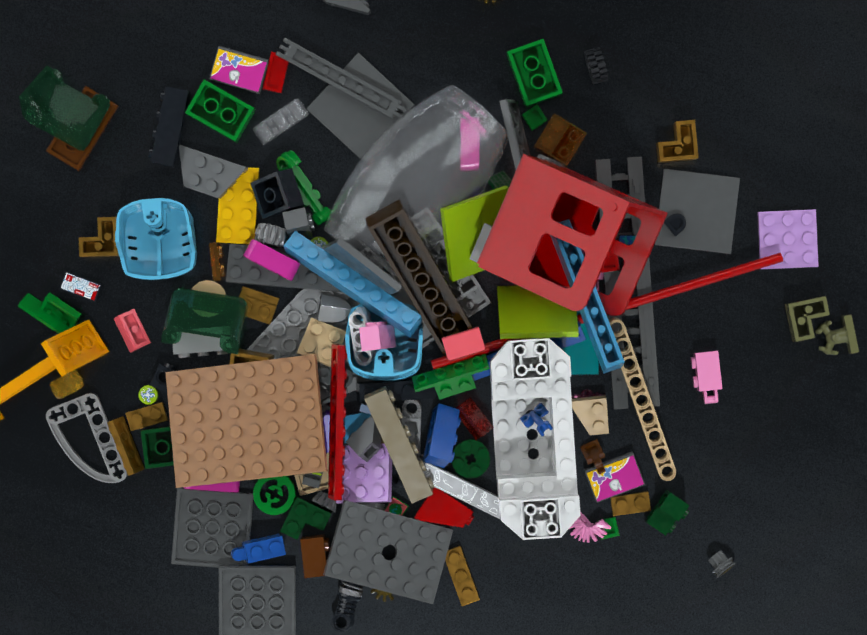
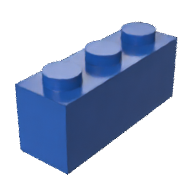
M438 403L432 410L423 456L425 463L445 468L449 463H452L455 454L452 451L453 445L456 444L458 438L456 429L461 422L459 409Z

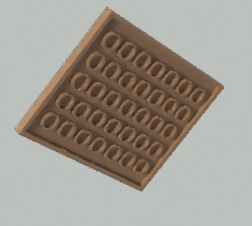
M316 354L165 372L176 488L328 472Z

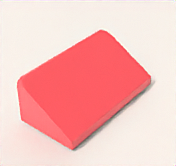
M135 309L114 318L130 353L151 343Z
M479 327L441 338L448 360L485 350Z

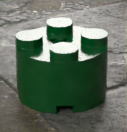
M465 439L454 447L453 452L455 454L452 465L459 475L465 478H477L487 470L490 463V455L482 442L476 439ZM474 454L475 462L467 463L466 455Z

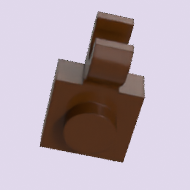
M596 439L581 446L580 449L587 464L594 463L598 474L606 472L601 461L605 454L598 440Z

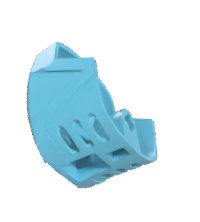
M165 198L142 199L131 202L119 210L116 219L115 243L122 268L127 276L143 280H161L184 275L194 268L197 258L194 220L192 214L183 204ZM129 236L137 237V239H136V240L128 239V237H129ZM129 247H136L137 250H131ZM131 257H137L138 259L132 260Z
M403 303L418 313L417 309L414 306ZM360 304L353 307L348 316L345 334L348 363L353 373L373 381H397L416 374L420 369L422 361L423 324L421 323L411 337L416 339V342L408 341L410 337L394 327L396 347L376 350L373 360L368 365L361 366L354 357L349 317L357 307L364 306ZM369 310L371 322L385 321ZM356 314L357 319L363 321V317ZM408 349H414L417 352H409ZM362 352L364 357L369 358L368 353ZM388 357L389 360H386V363H382L381 358Z

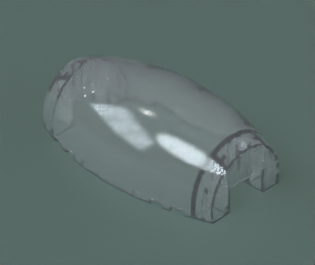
M454 85L443 88L407 111L372 144L344 183L331 209L324 231L333 240L342 237L389 276L396 275L368 229L365 218L400 199L429 251L432 250L444 239L440 208L480 195L483 192L508 142L507 131L487 110L464 91Z

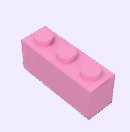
M386 321L365 323V327L359 328L362 351L396 347L394 327L387 325Z

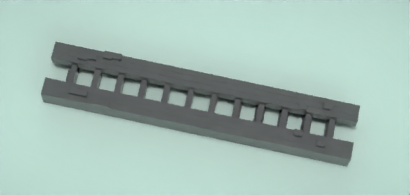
M642 157L627 158L628 175L620 173L612 174L611 176L610 159L594 161L597 182L612 188V181L628 180L629 194L627 195L645 202ZM599 208L598 210V218L600 223L601 218L603 216V211L601 208ZM626 213L624 219L631 218L632 232L618 233L615 239L618 238V235H637L641 226V220ZM649 258L636 285V290H634L632 295L641 296L652 292ZM618 271L603 273L605 295L612 293L620 275ZM653 302L638 306V309L625 310L620 316H607L608 320L613 317L622 320V316L638 315L639 326L626 327L628 335L640 334V346L632 347L635 354L641 353L642 365H639L652 404L654 407L660 406ZM617 322L611 325L614 332L618 331L621 327V324ZM624 341L618 343L620 350L626 348L624 347ZM625 363L623 364L624 367H627V368H629V367L632 366V365L626 366ZM621 368L610 371L612 407L614 410L628 409L627 393H629Z

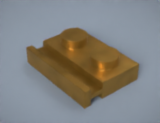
M243 286L234 313L270 325L280 298Z

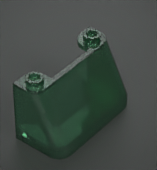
M47 65L19 96L23 117L28 122L80 151H84L90 144L110 108V101L105 95L95 94L90 98L65 84L62 73L58 69H52Z
M178 288L173 291L170 299L161 342L175 344L180 341L182 332L220 338V347L224 352L238 354L245 334L248 304L240 297Z

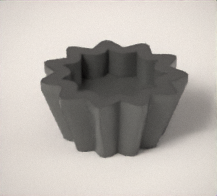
M319 491L311 499L313 503L336 513V500L329 499L327 493Z

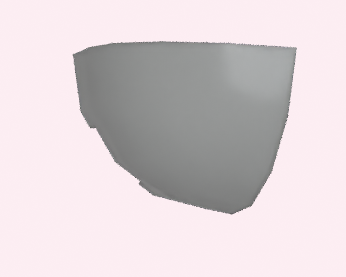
M322 294L318 321L329 323L342 321L349 316L351 307L341 298Z

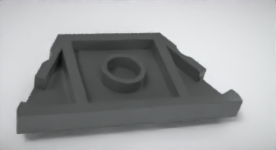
M179 145L183 185L195 191L221 199L227 193L228 188L232 187L237 182L236 180L248 170V167Z

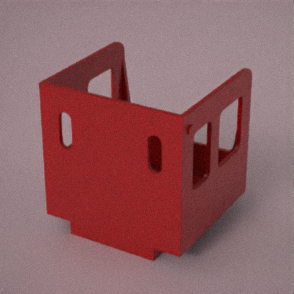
M523 154L477 264H479L478 267L569 310L580 311L586 307L608 254L611 252L623 258V268L611 294L605 295L599 291L597 292L606 314L620 316L625 312L668 213L573 170L561 167L550 161ZM599 208H601L603 216L597 230H594L592 225ZM626 213L641 220V226L631 245L624 244L615 239ZM569 219L573 229L559 222ZM550 235L581 248L585 252V258L571 288Z

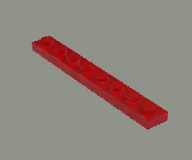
M331 344L328 498L332 500H342V495L344 494L342 476H344L345 468L342 463L345 455L343 437L346 434L343 420L346 416V408L344 407L346 388L344 387V380L347 377V370L345 368L347 352L345 345Z

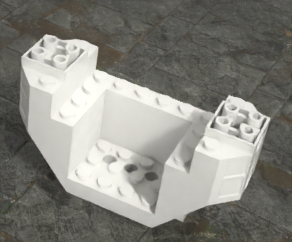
M549 338L508 340L490 360L492 421L500 519L522 540L561 538L581 516L577 490L570 382L571 361L570 356ZM539 403H542L549 413L541 418L543 421H549L553 429L545 430L544 436H541L537 431V437L530 440L527 438V432L530 429L536 430L537 424L534 422L531 427L527 428L520 418L528 410H534ZM532 448L537 449L539 452L536 459L528 457V451Z

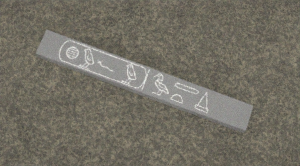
M425 463L427 470L424 472L427 478L431 477L435 488L500 519L498 495L441 467Z

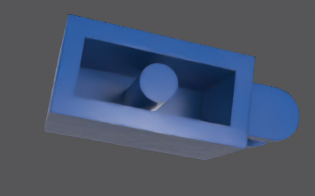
M279 533L241 542L242 547L234 548L231 551V557L234 560H245L247 563L286 555L283 537Z

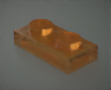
M218 242L209 243L213 281H222V277L225 276L224 265L220 263V258L223 257L222 246H219Z

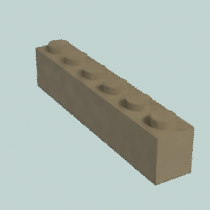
M385 386L364 395V400L411 503L433 495L432 488H435L431 477L427 478L424 472L427 468L423 459L420 461L418 459L417 453H419L416 443H411L409 439L411 432L408 426H404L401 421L404 417L400 408H395L393 401H396L392 390L388 391Z

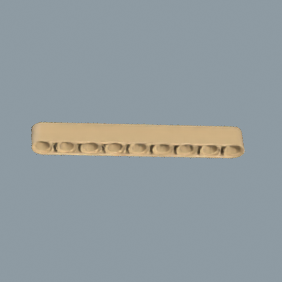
M617 317L610 318V325L616 322L621 324L618 331H613L617 343L620 341L627 342V347L620 350L624 361L626 359L633 360L631 367L627 368L623 365L621 371L657 472L661 479L671 481L676 476V468L626 327L621 319ZM639 377L640 382L637 385L633 386L630 384L631 378ZM639 395L646 396L644 403L636 402ZM651 413L653 415L652 419L644 421V414ZM652 431L659 432L656 439L649 438V434ZM658 449L665 450V454L662 457L655 455ZM664 467H671L669 474H662Z

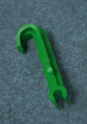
M292 150L282 153L276 160L277 168L279 171L292 168L304 203L303 206L311 209L314 222L320 225L330 219L333 215L331 210L326 206L323 207L318 200L320 192L312 190V184L298 166L302 162Z

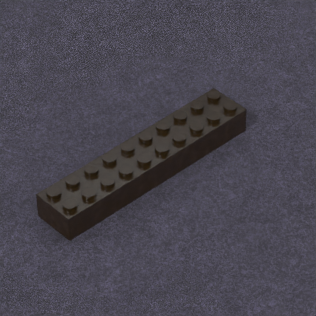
M399 199L367 216L365 221L443 355L446 356L441 338L473 329L474 326Z

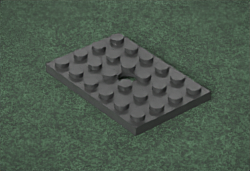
M344 500L323 575L433 604L453 530ZM388 545H392L396 549V555L391 560H386L382 555L383 548Z

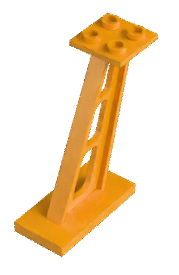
M88 319L42 342L41 345L48 357L1 387L0 404L55 369L63 377L107 354L109 350L90 320ZM0 412V421H1L2 419H4V416H3L2 413Z

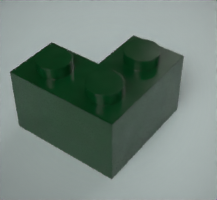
M666 490L645 522L666 536L667 533L671 534L677 525L675 524L676 520L679 522L680 519H684L690 511L688 509L690 505Z
M298 495L280 532L298 540L306 523L323 531L332 512Z

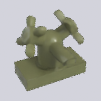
M851 314L841 316L843 328L831 330L828 326L832 322L825 321L815 330L816 334L823 332L826 335V347L819 346L820 351L827 355H838V352L833 350L834 345L847 343L849 354L859 352Z

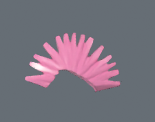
M580 512L581 516L569 529L575 527L570 535H575V539L580 535L578 541L583 538V542L587 540V543H589L590 536L596 542V535L603 538L604 535H607L605 529H611L612 527L603 519L595 522V524L591 523Z

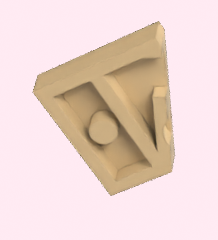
M606 395L572 399V409L589 435L609 434Z

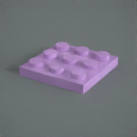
M816 209L757 212L759 259L781 253L783 257V262L761 269L818 267Z
M381 444V449L368 462L359 457L349 445L344 446L345 455L342 463L345 468L344 476H342L344 494L342 495V500H336V503L343 504L344 500L354 503L392 502V459L385 444Z

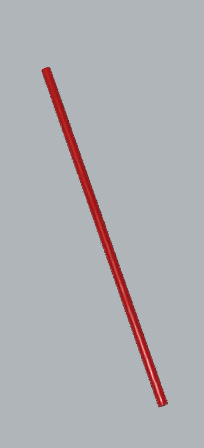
M773 254L631 298L626 310L783 262L782 254ZM581 314L577 315V320L580 324H583ZM498 339L485 343V350L453 360H448L447 356H443L430 361L434 370L499 350L508 340L521 339Z

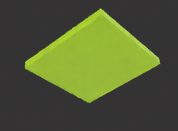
M502 186L440 208L450 281L454 282L484 271V269L478 267L479 264L470 260V256L484 223L494 224L509 189L508 186Z
M518 285L497 286L500 339L579 337L577 311L569 310Z

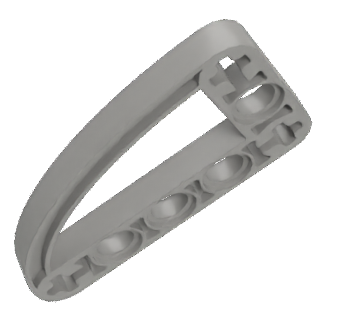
M85 394L47 411L46 420L54 437L65 454L80 470L90 477L105 483H117L126 479L128 474L107 424L109 421L96 394ZM89 396L91 399H95L96 402L93 403L95 409L99 407L100 411L89 413L92 410L91 405L86 404ZM71 403L78 406L76 414L68 412V406ZM61 407H64V413L66 414L67 418H64V415H61L57 417L58 421H56L55 419H51L50 416L53 415L52 411H55V413H59L63 411ZM86 414L110 475L93 469L82 460L64 436L59 426L60 423ZM95 414H100L103 417L102 424L96 425L93 423L92 419ZM102 432L109 433V442L103 443L100 440ZM109 450H114L117 453V458L113 461L107 458ZM120 460L121 464H118L117 466L119 470L124 471V473L121 475L122 478L114 475V473L116 472V467L113 466L111 468L110 464H114Z

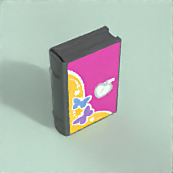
M218 46L209 79L210 81L260 94L269 59L233 50L230 47Z
M633 451L602 462L606 472L598 474L594 464L584 469L596 503L645 485Z

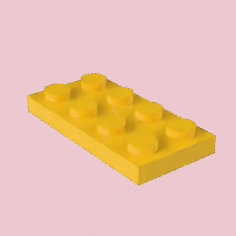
M248 167V170L219 199L217 243L249 244L251 239L255 240L257 202L250 183L259 179V168Z

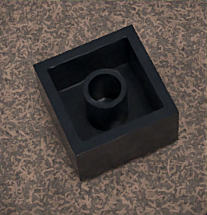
M292 168L274 172L250 183L262 219L275 217L283 214L282 212L304 205Z

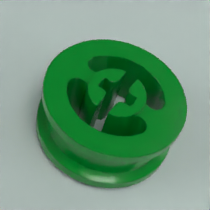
M288 476L259 479L253 490L256 506L262 512L269 515H279L289 510L293 506L297 494L295 484ZM269 480H277V485H272L269 489L272 491L278 489L280 496H284L283 485L288 489V500L281 507L272 506V503L280 501L281 498L277 496L272 498V493L269 491L265 493L267 502H264L262 499V487Z

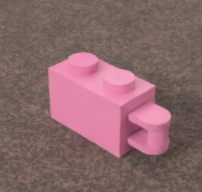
M719 352L693 353L694 357H691V367L695 369L696 376H693V386L697 388V391H703L704 404L718 403L717 390L722 389ZM713 390L714 395L707 396V391Z

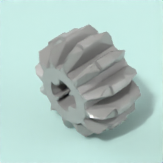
M266 223L258 224L255 231L256 241L277 248L284 247L285 242H287L288 237L285 228Z

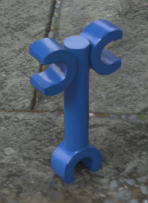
M539 403L534 410L520 418L527 428L531 427L535 422L537 424L536 430L541 436L545 435V430L553 429L549 421H543L541 418L549 413L542 403Z

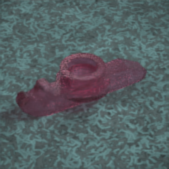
M584 389L581 394L571 395V398L604 396L606 394L599 392L593 394L592 390Z

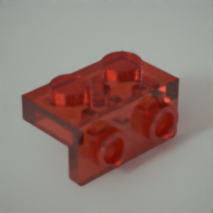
M471 397L456 407V409L460 410L459 417H461L462 423L476 440L494 428Z

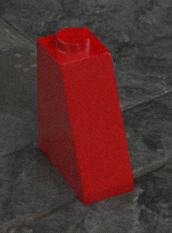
M433 488V495L425 499L414 516V519L419 521L463 528L465 524L469 526L474 516L472 513L474 511L450 494L438 488Z

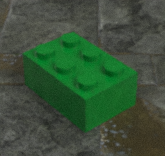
M544 38L507 51L506 54L525 108L563 94Z
M203 80L185 113L238 143L256 109L210 82Z

